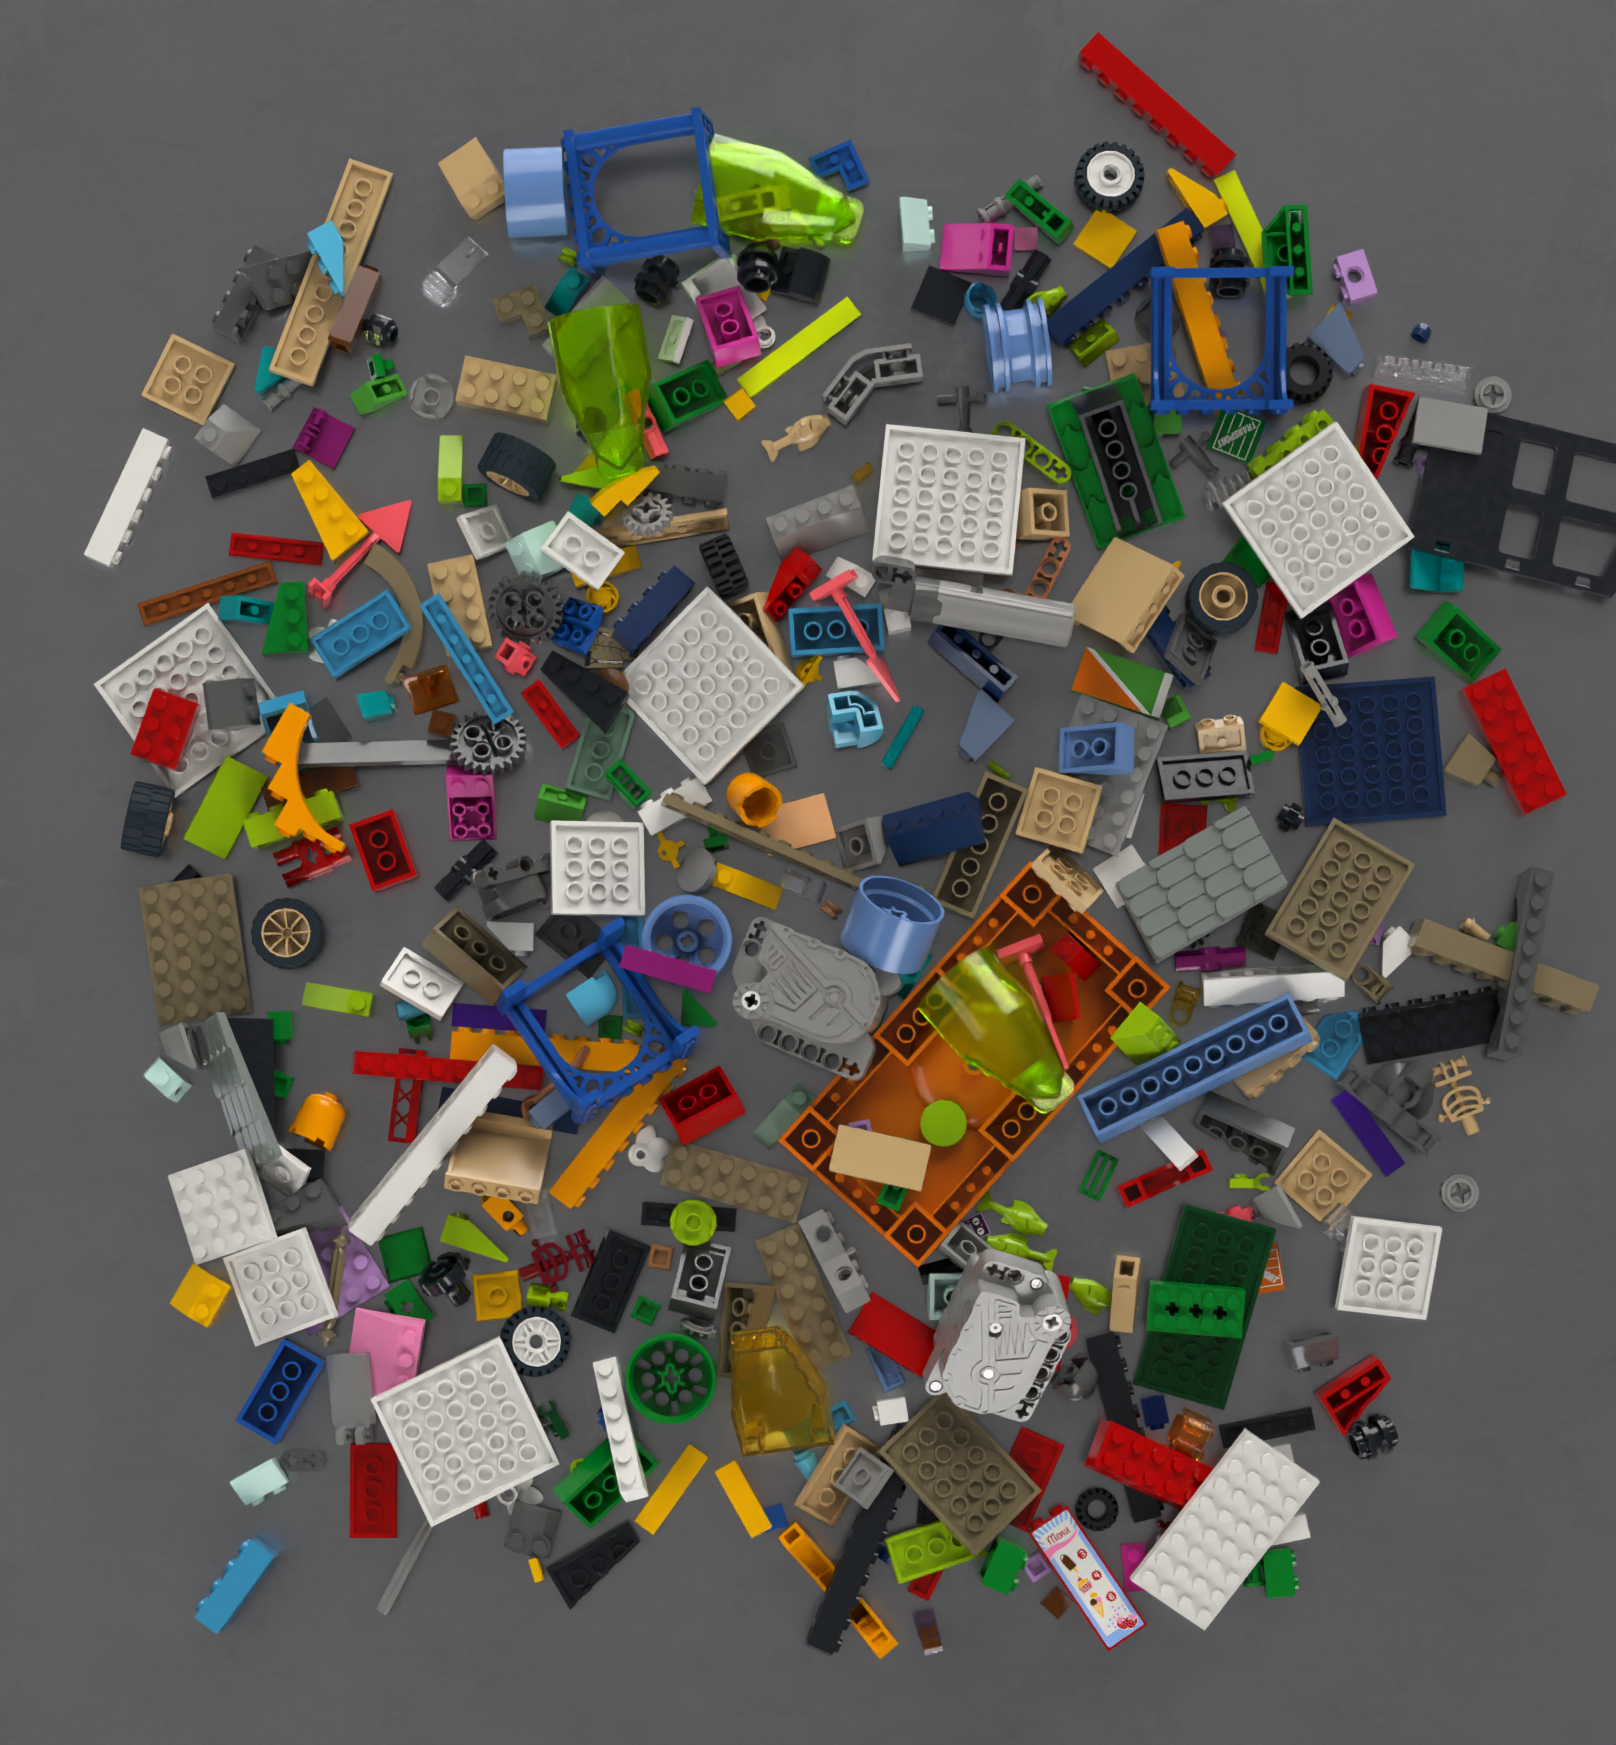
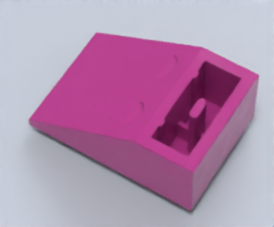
M996 223L944 224L940 270L1009 277L1014 225Z
M447 765L446 789L450 841L497 839L495 776H492L491 772H487L486 776L483 777L482 771H478L476 775H473V768L465 771L464 765Z

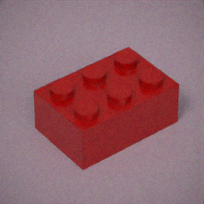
M154 688L130 754L136 758L178 772L202 706L199 703Z
M393 809L349 825L374 893L419 877L398 817Z
M720 1065L658 1098L667 1119L683 1146L746 1113L736 1091Z

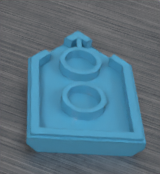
M1357 1010L1324 1015L1315 1028L1321 1039L1318 1047L1309 1053L1307 1051L1301 1056L1336 1081L1363 1043Z

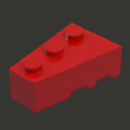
M1372 1354L1314 1393L1338 1432L1345 1436L1350 1426L1356 1419L1360 1418L1364 1409L1371 1401L1373 1402L1391 1380V1377L1380 1359Z

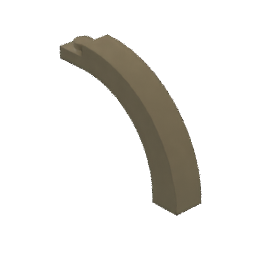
M374 543L364 561V565L379 574L392 587L399 600L401 610L413 628L403 635L399 652L383 680L386 684L394 687L396 683L400 684L406 673L403 671L404 668L414 671L419 660L424 641V612L419 606L421 599L418 591L404 567L388 551Z

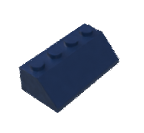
M1165 605L1145 636L1187 693L1196 685L1164 657L1177 621H1172L1168 615L1170 610ZM1210 665L1208 666L1204 680L1209 678L1211 675V673L1209 672V670H1211Z
M964 792L883 815L885 836L899 866L986 843L979 798L970 792Z

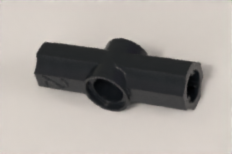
M1036 249L1032 252L1023 269H1020L1009 286L1010 289L1000 303L1003 311L1022 309L1024 301L1034 293L1040 283L1041 276L1052 259Z
M482 839L467 855L462 856L450 868L451 871L436 884L434 889L449 902L465 885L468 886L471 883L472 873L481 870L495 857L497 852Z

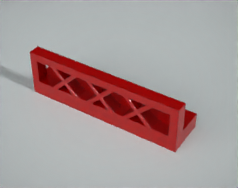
M399 1048L398 1054L404 1055L406 1053L427 1057L428 1051ZM395 1078L388 1141L411 1144L416 1139L418 1133L424 1081L412 1080V1088L405 1094L400 1087V1080L402 1079ZM399 1091H400L403 1096L398 1099ZM406 1098L409 1102V1112L402 1117L397 1111V1104ZM396 1114H397L398 1117L400 1118V1120H398V1121L395 1123ZM403 1122L407 1127L405 1138L393 1137L395 1126Z

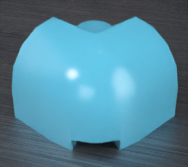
M846 691L827 695V720L829 731L832 732L835 748L852 745L862 748L880 739L883 733V725L875 700L872 701L868 696L860 694V691Z
M606 970L565 994L586 1027L606 1014L608 1015L615 1008L618 1001V990Z

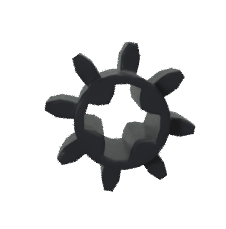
M1294 802L1291 806L1285 803L1276 819L1281 821L1279 827L1287 832L1291 828L1297 830L1305 817L1304 814L1300 813L1303 807Z

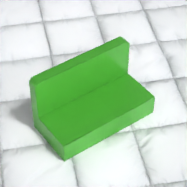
M543 783L538 795L534 818L549 823L551 820L581 821L588 795Z

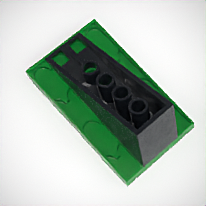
M1134 373L1047 404L1098 549L1110 545L1114 537L1124 540L1186 517Z

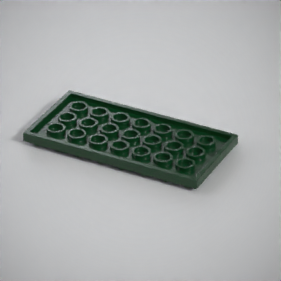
M1184 1204L1162 1281L1244 1287L1246 1293L1242 1339L1148 1331L1134 1377V1385L1221 1410L1225 1409L1276 1228L1192 1204ZM1170 1302V1306L1166 1305L1169 1312H1174V1309L1177 1310L1178 1308L1174 1302ZM1194 1304L1193 1308L1190 1307L1189 1309L1193 1314L1201 1311L1198 1304ZM1217 1306V1310H1213L1217 1316H1221V1313L1224 1314L1225 1312L1222 1306Z

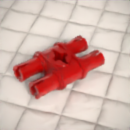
M336 825L325 832L332 836V834L339 832L340 829ZM341 833L333 835L338 840L343 839ZM306 837L298 841L294 840L291 846L273 852L275 859L282 857L275 860L278 867L296 858L302 862L300 864L301 867L282 874L284 880L293 877V879L285 882L287 888L304 880L313 881V878L327 872L331 873L334 867L352 861L350 854L343 856L350 853L347 846L343 852L336 851L335 854L327 855L323 851L325 849L323 848L324 842L317 838L315 842ZM309 848L312 852L318 853V856L315 857L316 865L311 860H307V857L310 856Z

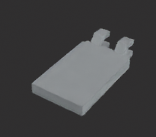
M369 1352L327 1354L326 1365L332 1422L335 1425V1429H337L335 1433L337 1445H346L347 1443L354 1442V1436L356 1445L373 1442V1427L371 1424L376 1423V1413L370 1398L374 1397Z

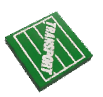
M1221 410L1206 449L1247 465L1252 460L1266 421L1238 410L1237 414H1223V410Z

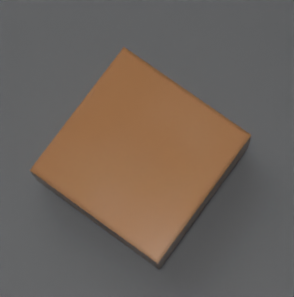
M651 1244L647 1267L670 1271L674 1247Z

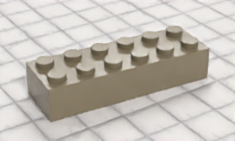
M985 771L975 796L979 798L986 843L950 853L933 893V897L939 901L944 909L973 921L1029 789Z
M673 1139L660 1185L796 1224L809 1178L689 1143L683 1146L681 1141Z
M799 1223L755 1240L772 1285L777 1286L776 1295L808 1373L851 1356V1351Z

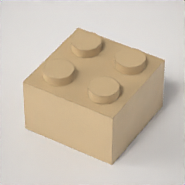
M1026 488L1020 491L1016 539L1052 541L1056 537L1066 538L1070 536L1067 490Z

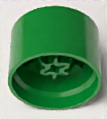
M679 1332L661 1333L642 1343L631 1356L626 1369V1389L635 1408L646 1418L661 1424L684 1423L698 1416L712 1399L717 1383L715 1362L709 1350L696 1338ZM673 1340L672 1354H667L664 1341ZM679 1349L686 1350L689 1355L688 1360L685 1362L677 1361L675 1358L676 1351ZM660 1351L664 1354L665 1361L663 1364L657 1365L652 1361V1354L654 1352ZM699 1352L704 1361L692 1366L689 1361ZM639 1358L652 1365L650 1370L636 1366ZM669 1367L672 1368L675 1376L678 1375V1379L674 1381V1389H671L669 1381H665V1377L669 1375ZM697 1368L702 1372L701 1380L694 1382L689 1378V1371L691 1369ZM645 1373L654 1375L655 1383L652 1386L643 1384L642 1376ZM694 1385L708 1388L704 1397L692 1390ZM651 1389L654 1394L643 1403L639 1395ZM688 1390L691 1392L692 1400L689 1403L680 1401L679 1393L681 1391ZM664 1392L668 1395L669 1401L666 1405L657 1404L655 1398L658 1393ZM677 1400L680 1415H670L671 1401Z

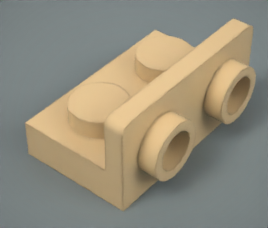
M1227 715L1223 719L1218 720L1207 718L1195 723L1199 754L1247 750L1244 723L1240 716Z

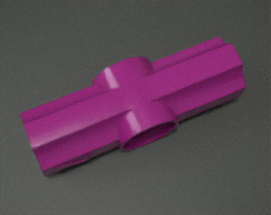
M1216 946L1202 947L1199 950L1178 951L1174 953L1176 972L1192 970L1215 971L1222 970V968L1246 967L1245 947L1220 948Z

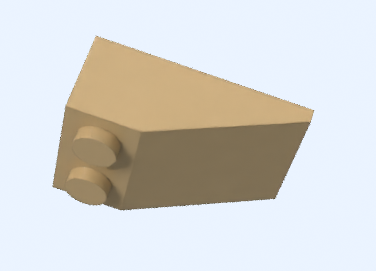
M476 137L438 163L457 198L473 220H479L505 202L504 179Z

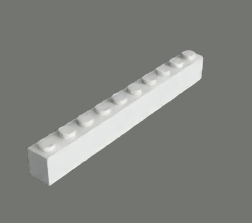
M492 1044L350 1218L347 1222L348 1231L370 1246L375 1241L378 1242L382 1239L386 1232V1227L398 1219L399 1211L404 1205L408 1206L412 1202L419 1187L423 1188L426 1185L430 1173L440 1168L444 1161V1156L456 1148L458 1139L462 1134L466 1135L470 1131L475 1118L484 1114L488 1107V1102L492 1098H497L506 1080L510 1081L515 1076L517 1065L514 1058L496 1045Z

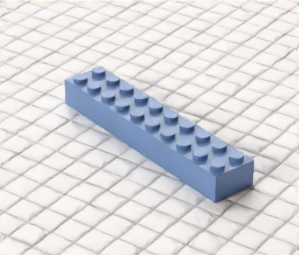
M1287 993L1078 1095L1077 1098L1098 1141L1102 1144L1313 1040L1290 993Z

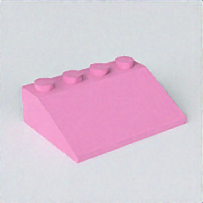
M356 1308L349 1353L369 1352L374 1396L418 1376L426 1319Z

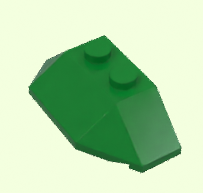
M1307 204L1284 205L1261 232L1263 268L1269 266H1294V276L1287 278V295H1313Z

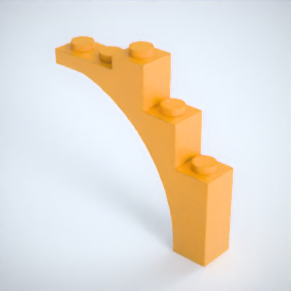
M289 703L261 751L266 754L264 759L276 766L279 762L282 763L268 789L273 791L271 796L281 802L284 799L288 800L274 825L279 827L277 832L287 838H290L291 835L297 837L299 832L303 830L302 835L313 842H315L316 838L324 842L323 848L334 854L337 850L343 852L347 844L325 832L311 814L302 794L298 774V755L304 731L312 715Z
M795 1522L778 1538L825 1592L835 1566L819 1546ZM861 1597L856 1609L852 1608L849 1617L852 1618L851 1624L874 1653L882 1659L898 1645V1642L874 1610Z

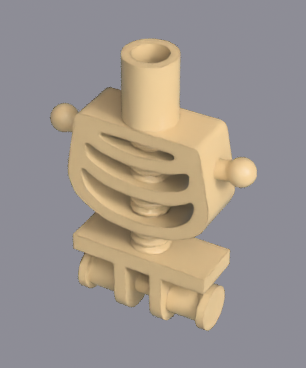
M1463 1055L1454 1061L1449 1059V1065L1444 1066L1443 1062L1439 1063L1438 1067L1433 1068L1435 1073L1432 1080L1442 1075L1444 1080L1434 1083V1088L1445 1084H1450L1449 1086H1451V1091L1447 1092L1440 1101L1444 1114L1438 1115V1121L1443 1122L1445 1118L1449 1122L1461 1120L1468 1136L1480 1131L1474 1114L1482 1112L1484 1110L1483 1104H1490L1491 1099L1489 1097L1482 1099L1480 1091L1476 1087L1460 1086L1458 1079L1472 1075L1471 1070L1458 1073L1457 1069L1468 1067ZM1450 1069L1452 1070L1454 1075L1452 1077H1449L1447 1071ZM1462 1090L1472 1091L1475 1096L1464 1097ZM1453 1094L1455 1100L1447 1106V1100ZM1466 1100H1474L1476 1104L1468 1105ZM1458 1104V1109L1451 1113V1109Z

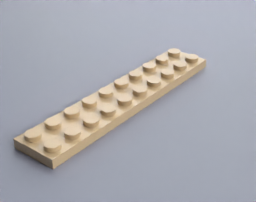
M350 158L325 221L327 223L332 220L344 243L345 296L356 269L360 266L394 177L391 172ZM316 253L311 257L269 367V372L312 387L315 384L330 344L328 336L344 298L341 299L339 293L334 294L328 282L331 279L327 273L323 275L317 264L320 259Z

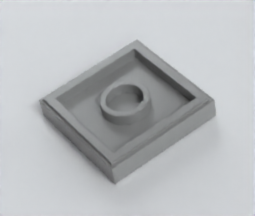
M860 1446L834 1486L868 1510L894 1470Z

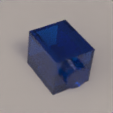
M1159 1394L1139 1398L1144 1426L1150 1427L1151 1431L1165 1428L1164 1424L1169 1423L1164 1395Z

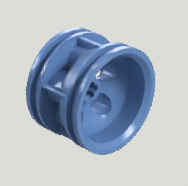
M680 895L669 898L660 903L645 922L642 932V947L644 950L672 958L684 956L689 960V963L716 970V977L725 969L731 957L733 939L729 923L723 912L707 899L694 895ZM676 912H684L688 915L689 922L686 927L680 929L672 924V916ZM711 920L715 924V931L712 935L702 936L699 933L698 925L701 921ZM662 934H667L673 939V945L667 951H662L656 946V939ZM688 936H691V940L695 941L694 945L684 948V943H681L682 939H687ZM710 947L715 951L716 956L711 963L705 964L699 960L698 955L702 948ZM668 982V983H670V984H672V985H675V986L685 987V986H682V985H678V984H675V983Z

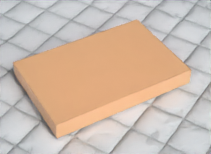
M824 793L780 805L776 813L778 817L770 825L761 828V831L770 835V839L777 842L778 840H784L792 845L791 848L795 850L836 839Z

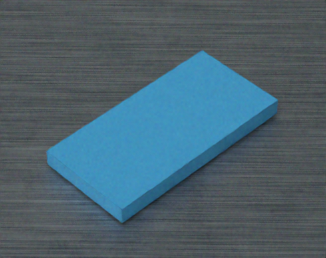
M386 589L310 638V641L332 677L336 679L413 628L390 590Z

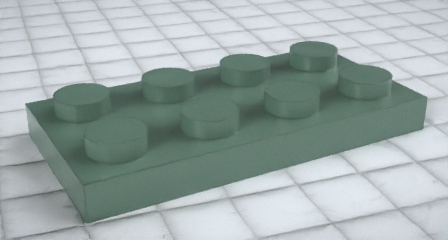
M622 708L606 734L586 716L565 789L611 801L614 787L603 774L620 758L623 760L636 716L635 711ZM620 768L613 774L615 778L618 776Z

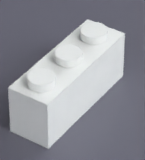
M690 776L681 781L680 784L682 786L676 790H673L671 787L660 794L662 798L653 802L650 799L640 805L641 810L637 812L652 837L687 818L661 806V802L667 793L670 795L672 792L684 797V801L691 804L697 802L706 807L713 803L698 777L694 779L693 776Z

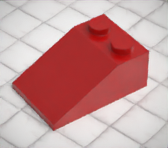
M1074 971L1041 977L1039 984L1050 1010L1052 1023L1080 1019Z

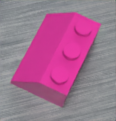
M1372 573L1361 575L1325 601V603H1331L1348 658L1398 637Z

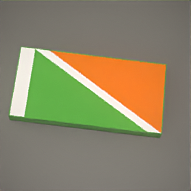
M1085 646L1071 691L1160 720L1174 675Z

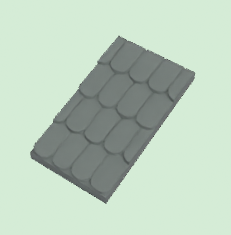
M1245 805L1214 822L1212 826L1188 838L1184 843L1149 861L1145 866L1126 875L1116 882L1115 887L1157 964L1286 888L1288 882Z
M216 1012L192 1030L202 1065L207 1067L215 1096L221 1101L230 1133L235 1136L239 1150L250 1148L256 1170H259L283 1155L276 1139L273 1019L226 1017L224 1012Z

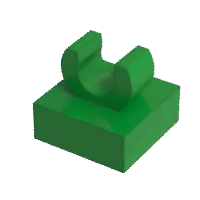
M381 353L372 354L367 359L371 381L384 378L387 372H391V369H394L393 359L383 361Z
M709 827L710 838L703 839L705 849L712 853L729 849L726 834L719 835L718 830Z
M429 1014L406 1021L410 1039L414 1038L416 1044H420L419 1036L426 1035L429 1041L432 1040L431 1033H433Z

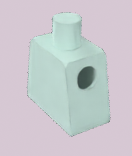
M161 1056L144 1072V1077L168 1099L176 1103L193 1086Z

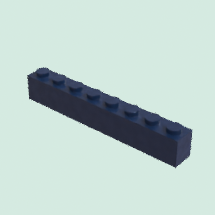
M1186 207L1163 227L1184 221V224L1189 225L1192 238H1190V242L1194 246L1203 238L1201 234L1205 228ZM1155 233L1047 319L1049 337L1058 348L1063 345L1068 347L1077 339L1076 334L1081 330L1085 333L1095 325L1093 321L1096 318L1107 316L1113 310L1111 306L1117 301L1120 304L1131 296L1129 292L1132 289L1143 287L1149 281L1147 277L1150 267H1166Z

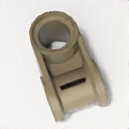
M1357 964L1349 977L1350 981L1378 1006L1381 1004L1380 1000L1384 995L1394 988L1390 982L1366 964ZM1358 968L1366 971V978L1363 981H1359L1355 976Z

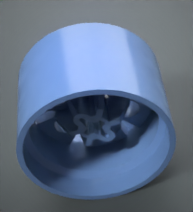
M562 147L504 149V192L509 238L568 235L566 178Z
M870 876L863 879L858 887L841 930L840 940L853 956L861 961L864 960L870 966L897 974L916 973L923 968L943 920L944 909L935 897L912 883L888 876Z

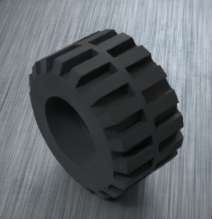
M1303 342L1302 344L1294 343L1291 347H1287L1286 392L1288 400H1293V403L1298 404V402H1302L1303 404H1308L1309 401H1316L1326 392L1332 381V371L1334 369L1333 365L1330 364L1331 358L1325 355L1326 351L1323 348L1321 350L1318 349L1317 344L1308 345V342ZM1297 361L1308 362L1316 371L1315 381L1309 385L1296 383L1290 375L1291 365Z
M726 533L700 544L699 550L715 588L722 598L749 587L746 573L734 545Z

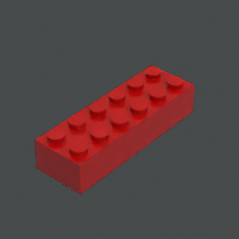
M1506 668L1460 690L1488 751L1496 758L1494 763L1502 775L1503 782L1521 817L1567 795Z
M1112 1421L1100 1422L1084 1463L1085 1467L1180 1511L1213 1470V1468Z

